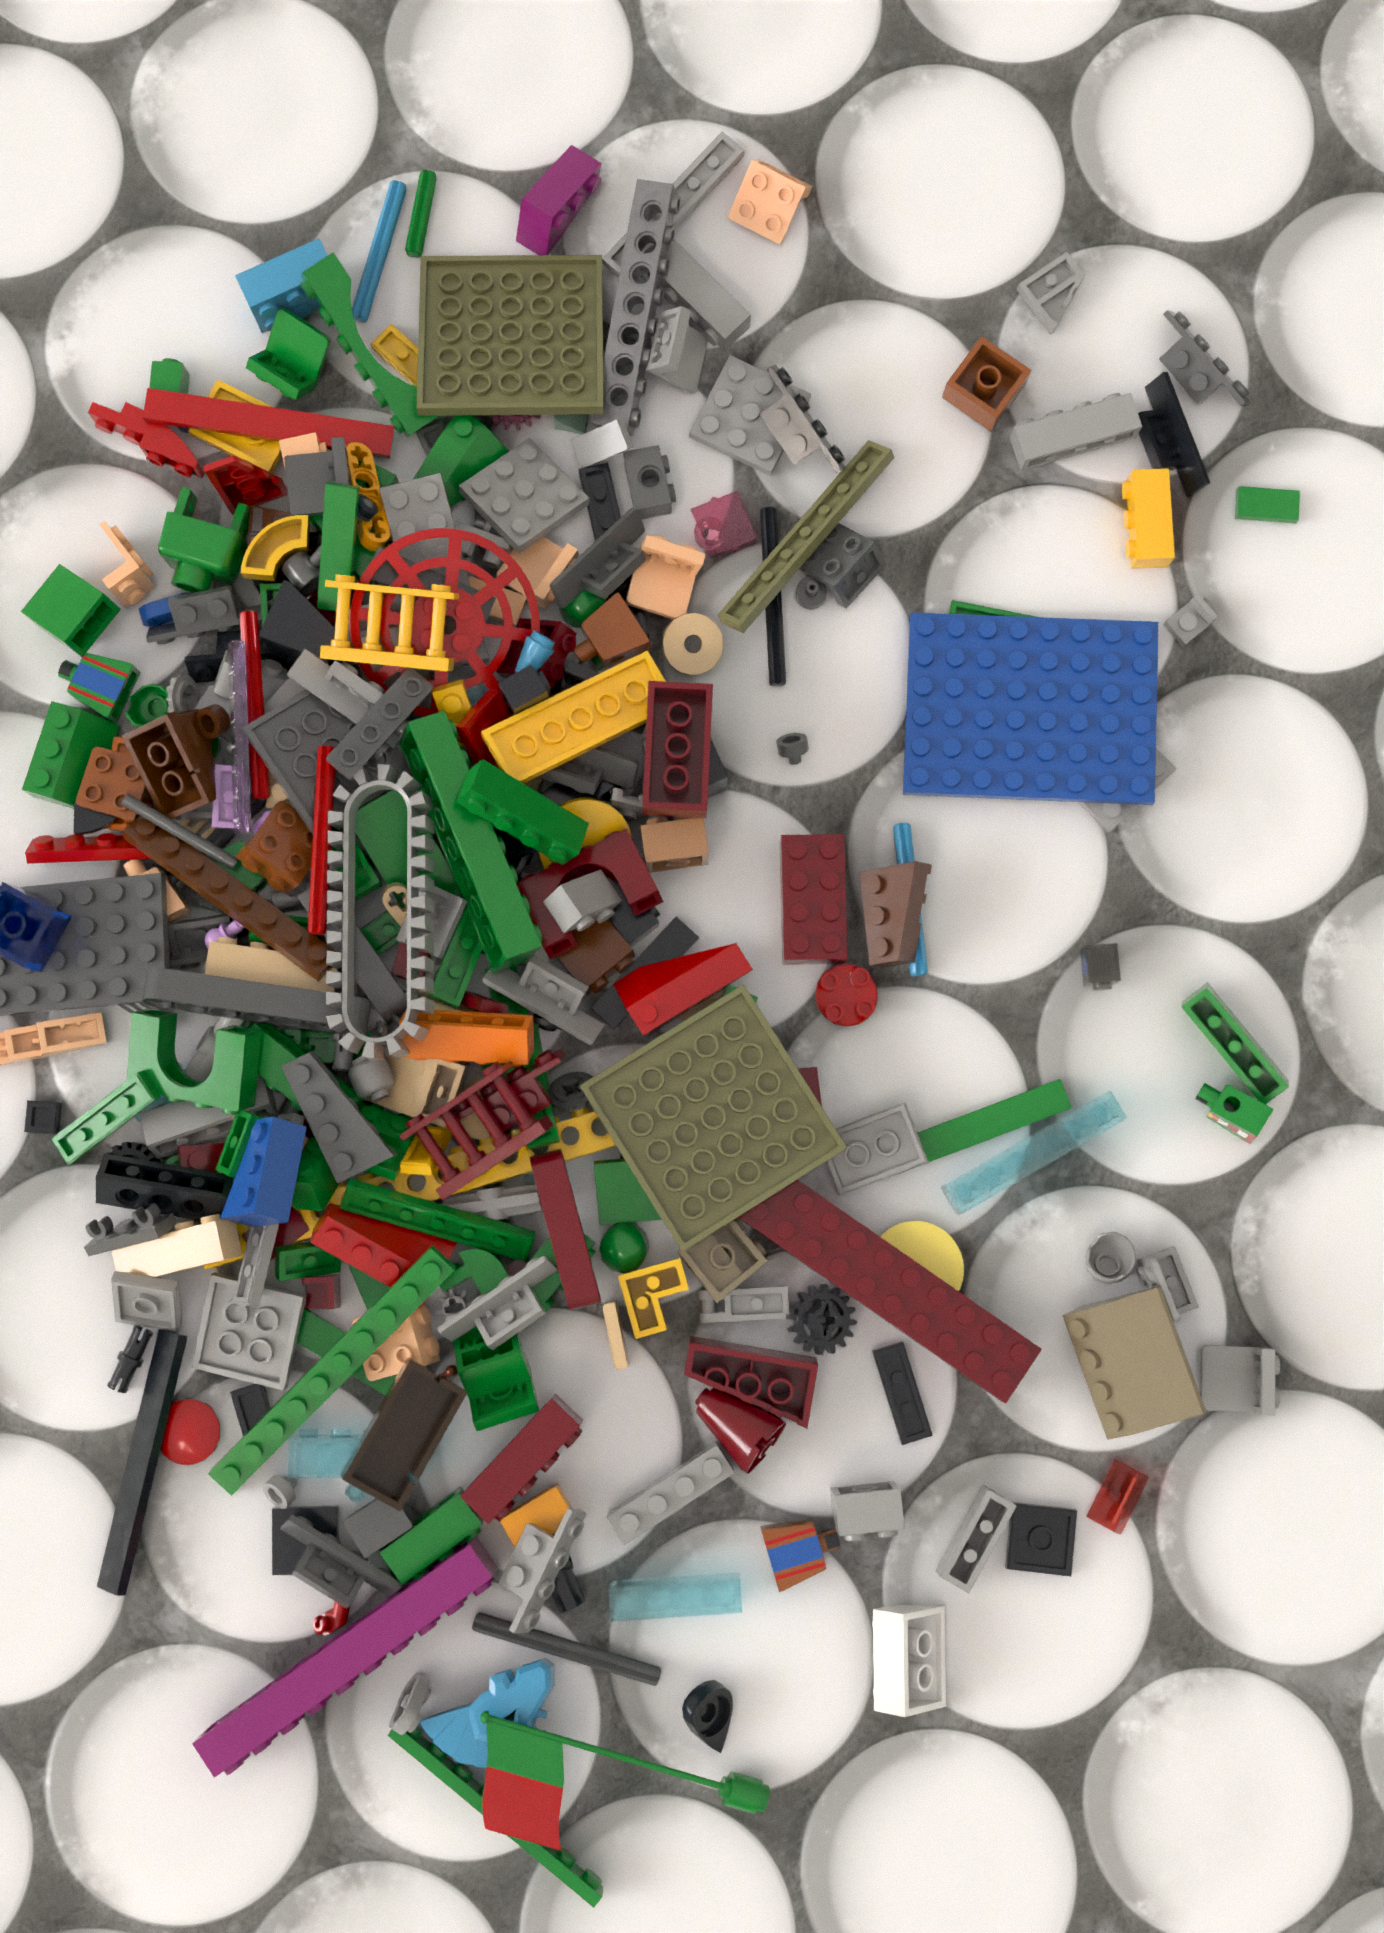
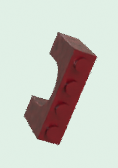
M627 829L612 832L604 840L592 846L582 847L580 853L564 865L553 862L547 869L537 874H529L516 884L520 894L525 895L529 902L530 913L528 914L533 925L536 924L541 931V945L550 959L578 946L572 931L564 933L543 903L561 884L601 869L607 878L616 882L622 889L635 916L664 902Z

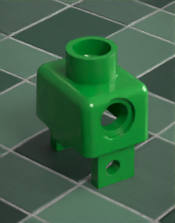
M182 487L174 512L166 513L158 544L160 555L171 568L175 569L171 584L185 592L195 593L209 590L212 580L225 584L235 583L247 550V542L245 540L249 528L250 509L247 505L238 503L230 528L192 518L198 499L191 489Z

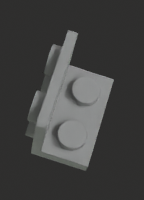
M679 306L659 313L646 371L692 394L697 392L708 340L703 333L689 326L691 311L683 306Z

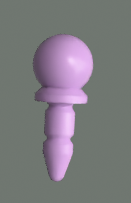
M235 920L229 925L222 923L219 928H213L205 935V945L209 948V942H217L218 937L237 940L236 935L245 927Z

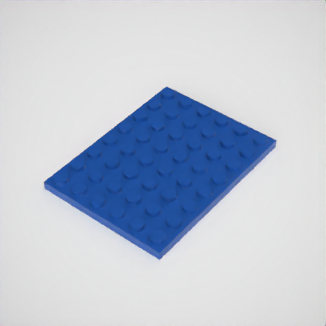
M910 613L903 795L1153 805L1155 803L1159 622Z

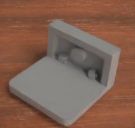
M1175 1246L1137 1259L1139 1267L1136 1268V1272L1142 1286L1147 1285L1148 1289L1161 1286L1174 1322L1180 1320V1314L1199 1307Z
M1203 1346L1201 1349L1200 1395L1207 1411L1254 1412L1260 1415L1275 1416V1408H1278L1280 1404V1393L1278 1388H1275V1375L1279 1374L1280 1360L1279 1356L1275 1355V1349L1244 1346Z

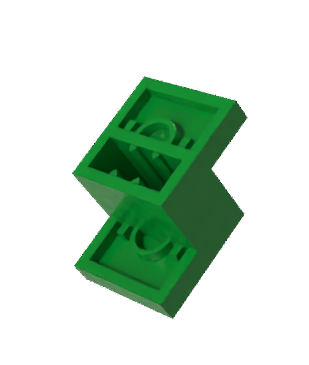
M477 1326L453 1341L457 1371L464 1389L468 1392L467 1396L470 1401L472 1420L476 1431L539 1411L531 1367L520 1342L519 1333L494 1350L486 1345Z

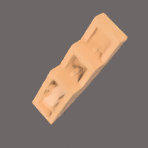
M98 1012L37 1022L36 1025L6 1029L4 1032H0V1066L107 1044L102 1013Z

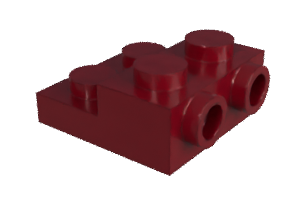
M519 618L516 628L531 629V619ZM540 620V633L553 640L555 645L552 648L554 650L553 654L537 671V674L542 671L551 688H553L556 681L564 675L563 665L568 653L574 651L576 647L575 637L577 633L562 621ZM511 640L505 659L496 670L497 674L503 678H508L517 673L515 668L517 667L525 641Z

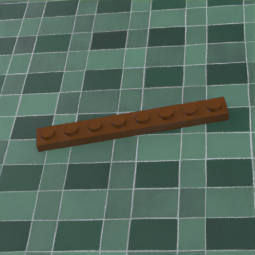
M139 816L123 830V838L318 982L326 975V971H330L333 968L326 964L327 951L336 952L334 949L310 934L308 930L193 846L142 816Z

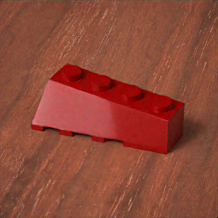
M329 1203L313 1228L311 1237L312 1244L389 1287L431 1245L449 1260L457 1244L454 1241L339 1209L340 1205Z

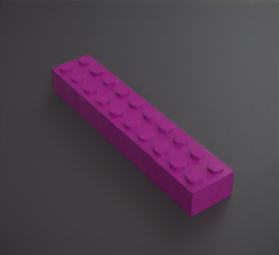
M477 1536L469 1542H465L448 1558L429 1568L420 1579L408 1583L210 1725L192 1745L213 1777L215 1778L223 1771L227 1776L244 1764L243 1761L251 1755V1751L256 1756L271 1745V1741L278 1736L277 1732L280 1731L282 1735L290 1732L306 1716L305 1712L308 1711L311 1716L327 1704L326 1701L333 1696L332 1693L334 1691L338 1696L355 1684L354 1681L360 1677L359 1673L363 1671L367 1676L382 1665V1661L387 1658V1653L391 1652L395 1656L405 1649L414 1638L413 1635L416 1632L422 1636L437 1625L436 1622L441 1619V1614L446 1612L450 1616L465 1605L464 1602L468 1599L467 1596L473 1592L476 1597L492 1585L491 1582L495 1580L493 1576L498 1568Z

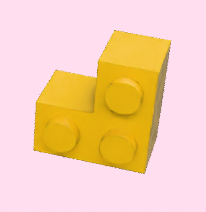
M680 1258L618 1275L635 1339L667 1330L659 1298L689 1290Z

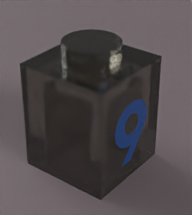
M1117 943L1086 945L1080 949L1083 986H1093V991L1111 990L1113 984L1121 981Z

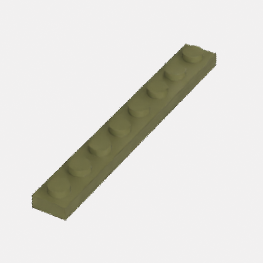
M870 440L865 443L718 613L721 623L744 634L895 458L892 449Z

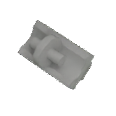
M477 518L474 527L461 522L458 524L457 529L472 532L491 540L509 555L513 550L511 545L487 521ZM462 540L461 550L464 558L472 559L476 548L480 547L486 550L483 564L499 570L503 563L499 557L473 542Z

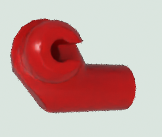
M334 1602L332 1609L315 1617L312 1624L313 1630L317 1634L329 1635L343 1627L347 1623L350 1606L346 1609L337 1602Z

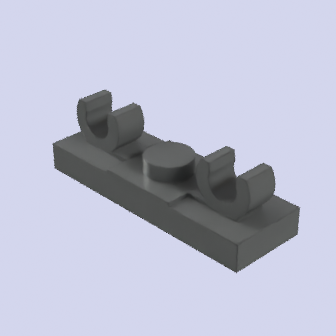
M155 1203L145 1210L143 1207H139L132 1213L133 1218L120 1222L115 1228H113L114 1225L109 1216H105L99 1222L93 1219L85 1228L89 1236L94 1239L86 1244L84 1249L88 1256H93L159 1239L178 1222L173 1213L161 1215L160 1209Z

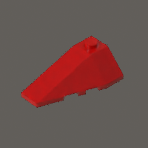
M234 455L203 466L206 475L232 515L235 514L238 503L245 504L250 509V505L259 506L288 495V489L282 478Z
M737 943L641 966L613 983L642 1035L648 1037L726 988L729 984L745 976L753 969Z

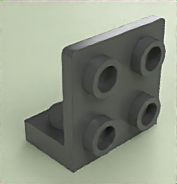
M344 437L331 438L332 450L287 455L284 457L291 516L323 514L325 484L327 482L351 485L348 451Z
M838 523L799 570L827 585L836 602L847 609L886 566V563L874 541Z

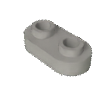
M416 1673L404 1687L389 1727L400 1735L405 1734L407 1731L411 1733L417 1727L422 1717L419 1714L421 1706L424 1705L431 1694V1689H429L430 1680L420 1673Z

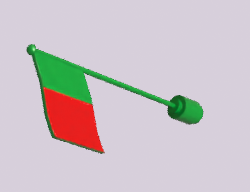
M488 1710L483 1711L480 1715L481 1722L486 1724L488 1753L482 1795V1812L485 1829L561 1851L559 1815L564 1785L562 1743L718 1789V1796L722 1797V1804L752 1814L756 1811L762 1813L768 1803L770 1788L768 1785L763 1784L761 1779L731 1771L727 1777L723 1776L721 1782L489 1715Z

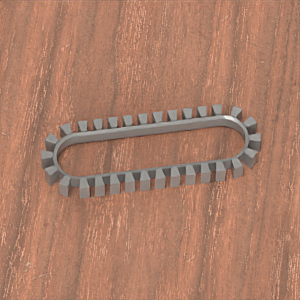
M377 764L379 780H374L373 775L362 767L353 776L360 787L351 793L339 784L332 795L346 804L344 813L328 811V824L337 830L344 829V833L328 830V844L337 850L343 849V852L328 850L327 863L336 869L343 868V872L327 870V884L336 889L343 888V892L327 890V904L336 909L343 908V913L327 910V924L336 929L343 928V933L327 930V944L336 949L342 948V953L327 951L326 964L336 969L342 968V973L326 971V984L336 989L342 988V993L326 991V1005L335 1009L342 1008V1014L326 1016L331 1030L341 1033L349 1029L350 1032L338 1041L347 1051L358 1054L366 1041L361 1057L384 1062L383 1045H387L390 1056L400 1059L411 1053L402 1040L408 1033L413 1038L423 1042L429 1029L415 1024L418 1012L434 1015V1001L427 997L418 998V992L434 994V981L426 976L418 978V972L434 974V960L426 956L418 957V951L434 954V940L425 935L418 937V931L434 934V920L426 915L418 917V911L434 914V900L426 895L419 896V892L434 894V880L427 875L419 876V872L434 874V860L427 855L419 856V852L434 854V840L427 835L419 836V832L434 834V820L426 814L419 816V812L434 810L431 797L423 791L411 797L423 785L407 772L403 771L396 783L400 772L391 765ZM393 790L403 796L408 812L407 1010L401 1025L393 1033L380 1038H371L361 1032L354 1017L355 819L357 810L365 798L376 791Z

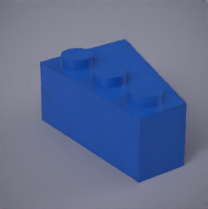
M274 1116L256 1120L221 1214V1219L250 1227H261L287 1223L289 1221L306 1126Z

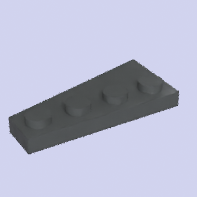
M313 1051L281 1066L337 1183L397 1155L393 1148L388 1146L380 1137V1132L375 1126L369 1123L358 1110L359 1107L351 1097L348 1098L339 1087V1082Z

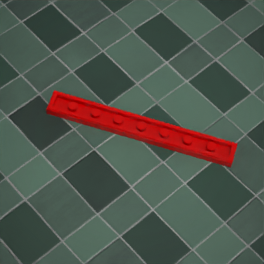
M147 388L143 419L146 422L277 442L282 439L316 432L320 443L326 442L327 449L332 450L331 438L344 437L346 447L350 443H362L371 450L373 456L388 459L391 457L394 426L151 388Z

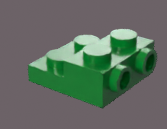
M361 1103L358 1110L380 1132L379 1135L384 1142L397 1153V1155L364 1171L395 1181L401 1170L400 1163L416 1134L403 1141L399 1135L408 1130L405 1124L413 1119V1117L403 1113L396 1115L387 1112L382 1106L375 1103H370L369 1105Z

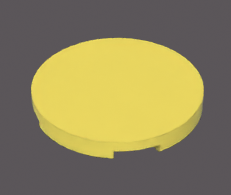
M906 1221L894 1225L880 1236L958 1291L960 1290L964 1276L962 1254L953 1238L943 1229L928 1222Z

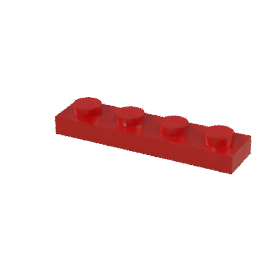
M103 833L90 837L73 834L64 838H53L49 835H43L32 839L25 851L27 864L151 859L125 840L123 835H115L114 833Z

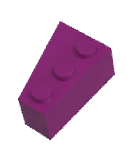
M571 145L522 198L516 242L537 255H549L589 196L598 190L602 180L599 177L602 163Z

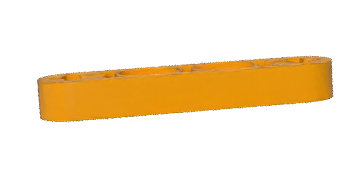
M354 442L346 447L351 485L359 486L355 481L356 479L366 481L370 488L360 487L359 494L369 498L378 509L377 514L369 522L364 520L359 522L357 534L364 548L376 551L378 547H385L390 537V528L371 450L362 443Z

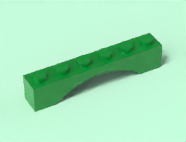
M334 252L303 271L301 277L304 281L300 283L302 289L310 300L315 298L322 309L318 312L328 327L333 325L340 335L336 340L347 355L351 352L358 362L354 365L356 371L364 382L369 379L375 388L372 395L381 408L386 406L393 417L389 420L397 433L400 435L404 432L408 438L439 417L418 416L416 409L417 387L402 381L388 372L366 348L358 333L352 314L350 297L351 278Z

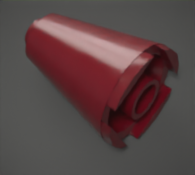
M705 1388L695 1401V1404L698 1405L696 1409L698 1416L739 1468L747 1474L751 1473L766 1456L765 1452L770 1446L775 1445L786 1427V1423L781 1417L715 1388L711 1390Z

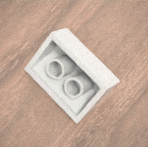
M892 1605L873 1609L874 1711L907 1717L946 1707L945 1606Z

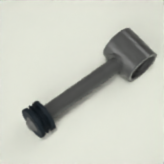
M359 494L357 525L361 520L369 522L378 512L374 503L362 494ZM321 546L312 556L306 551L294 554L282 567L283 573L303 596L309 595L318 589Z

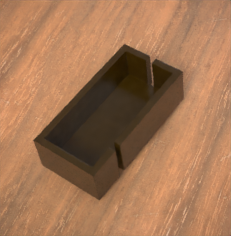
M409 1357L405 1360L340 1474L345 1482L398 1511H401L416 1485L413 1479L408 1477L410 1471L413 1476L420 1478L468 1393L464 1388L441 1375H438L436 1380H434L436 1374L432 1370Z

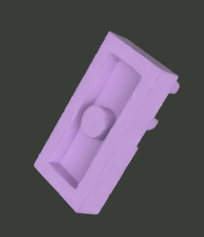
M215 764L214 774L217 799L213 801L211 828L244 830L247 766ZM236 769V786L233 787L232 771ZM233 795L235 797L237 795V813H233Z

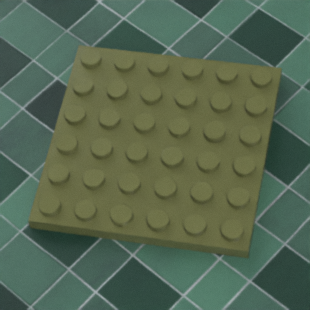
M602 255L421 256L416 406L418 416L604 414Z
M744 984L580 1085L587 1100L682 1252L847 1149L844 1141Z

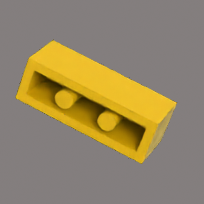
M1169 469L1132 470L1126 481H1123L1122 497L1127 499L1128 510L1124 512V527L1129 529L1130 540L1126 541V557L1131 558V569L1168 567L1175 558Z

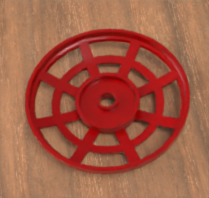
M434 528L418 531L398 539L383 549L368 565L358 583L369 584L379 567L388 560L399 574L390 587L402 588L406 583L410 589L427 590L416 575L431 568L446 567L445 586H451L450 593H459V600L447 599L445 615L451 616L454 619L455 629L450 634H444L443 651H446L445 657L454 658V663L466 659L476 672V675L463 680L466 689L483 682L488 689H498L501 693L498 685L499 682L493 673L505 659L511 640L525 641L526 636H530L533 630L540 633V615L537 599L530 581L519 564L505 550L491 540L472 532L451 528ZM449 538L447 557L427 559L409 567L398 553L404 547L421 540ZM462 540L473 542L488 549L499 557L508 568L494 579L478 565L460 559ZM459 569L476 575L487 585L471 596L466 591L457 588ZM516 577L522 585L529 604L531 629L513 627L511 607L506 594L502 590ZM355 590L350 609L353 648L360 649L363 647L360 635V620L368 621L369 608L361 607L363 596L366 592L364 590ZM386 593L381 611L380 637L384 650L394 652L389 624H400V612L390 611L397 595L394 593ZM494 595L502 610L503 626L485 624L481 606ZM416 596L411 647L414 648V654L426 655V649H430L434 598ZM483 636L501 638V644L496 655L486 666L476 653ZM358 662L368 680L381 686L385 692L389 688L383 682L398 671L403 674L408 668L384 665L375 672L369 663ZM435 670L434 681L425 678L433 685V688L451 683L447 682L448 671ZM433 694L430 709L417 706L412 711L413 714L422 717L439 712Z

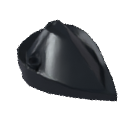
M709 1680L698 1685L686 1697L682 1707L683 1719L693 1734L707 1746L721 1753L732 1716L733 1697L730 1691L716 1680Z

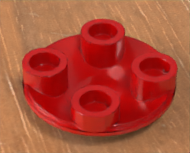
M841 964L830 968L821 976L816 986L815 998L819 1011L828 1021L839 1026L849 1027L864 1022L873 1014L878 1000V992L873 978L866 969L856 965Z
M193 1399L180 1400L171 1404L160 1450L163 1455L172 1462L181 1465L196 1464L208 1458L216 1450L220 1438V1424L213 1408L207 1403Z

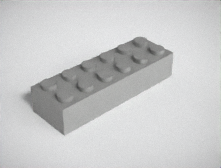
M441 473L379 488L393 542L422 530L434 528L456 529ZM449 538L421 540L404 547L398 553L401 557L415 563L431 558L447 557ZM461 550L460 559L464 560L463 554H462V550ZM446 567L431 568L433 571L446 575ZM459 569L458 581L471 587L467 571ZM445 615L444 634H450L455 629V621L451 616ZM483 636L476 653L482 661H487L490 658ZM464 659L454 663L453 669L467 666L469 663ZM427 669L430 675L435 674V670Z

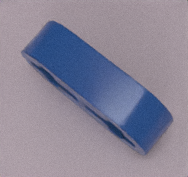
M190 593L177 594L141 606L139 613L143 626L153 627L172 622L173 618L168 599Z

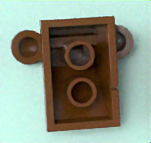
M212 704L202 709L180 713L173 711L122 735L125 745L158 812L170 819L217 799L212 743L214 738L225 734L230 728L229 714L220 705Z

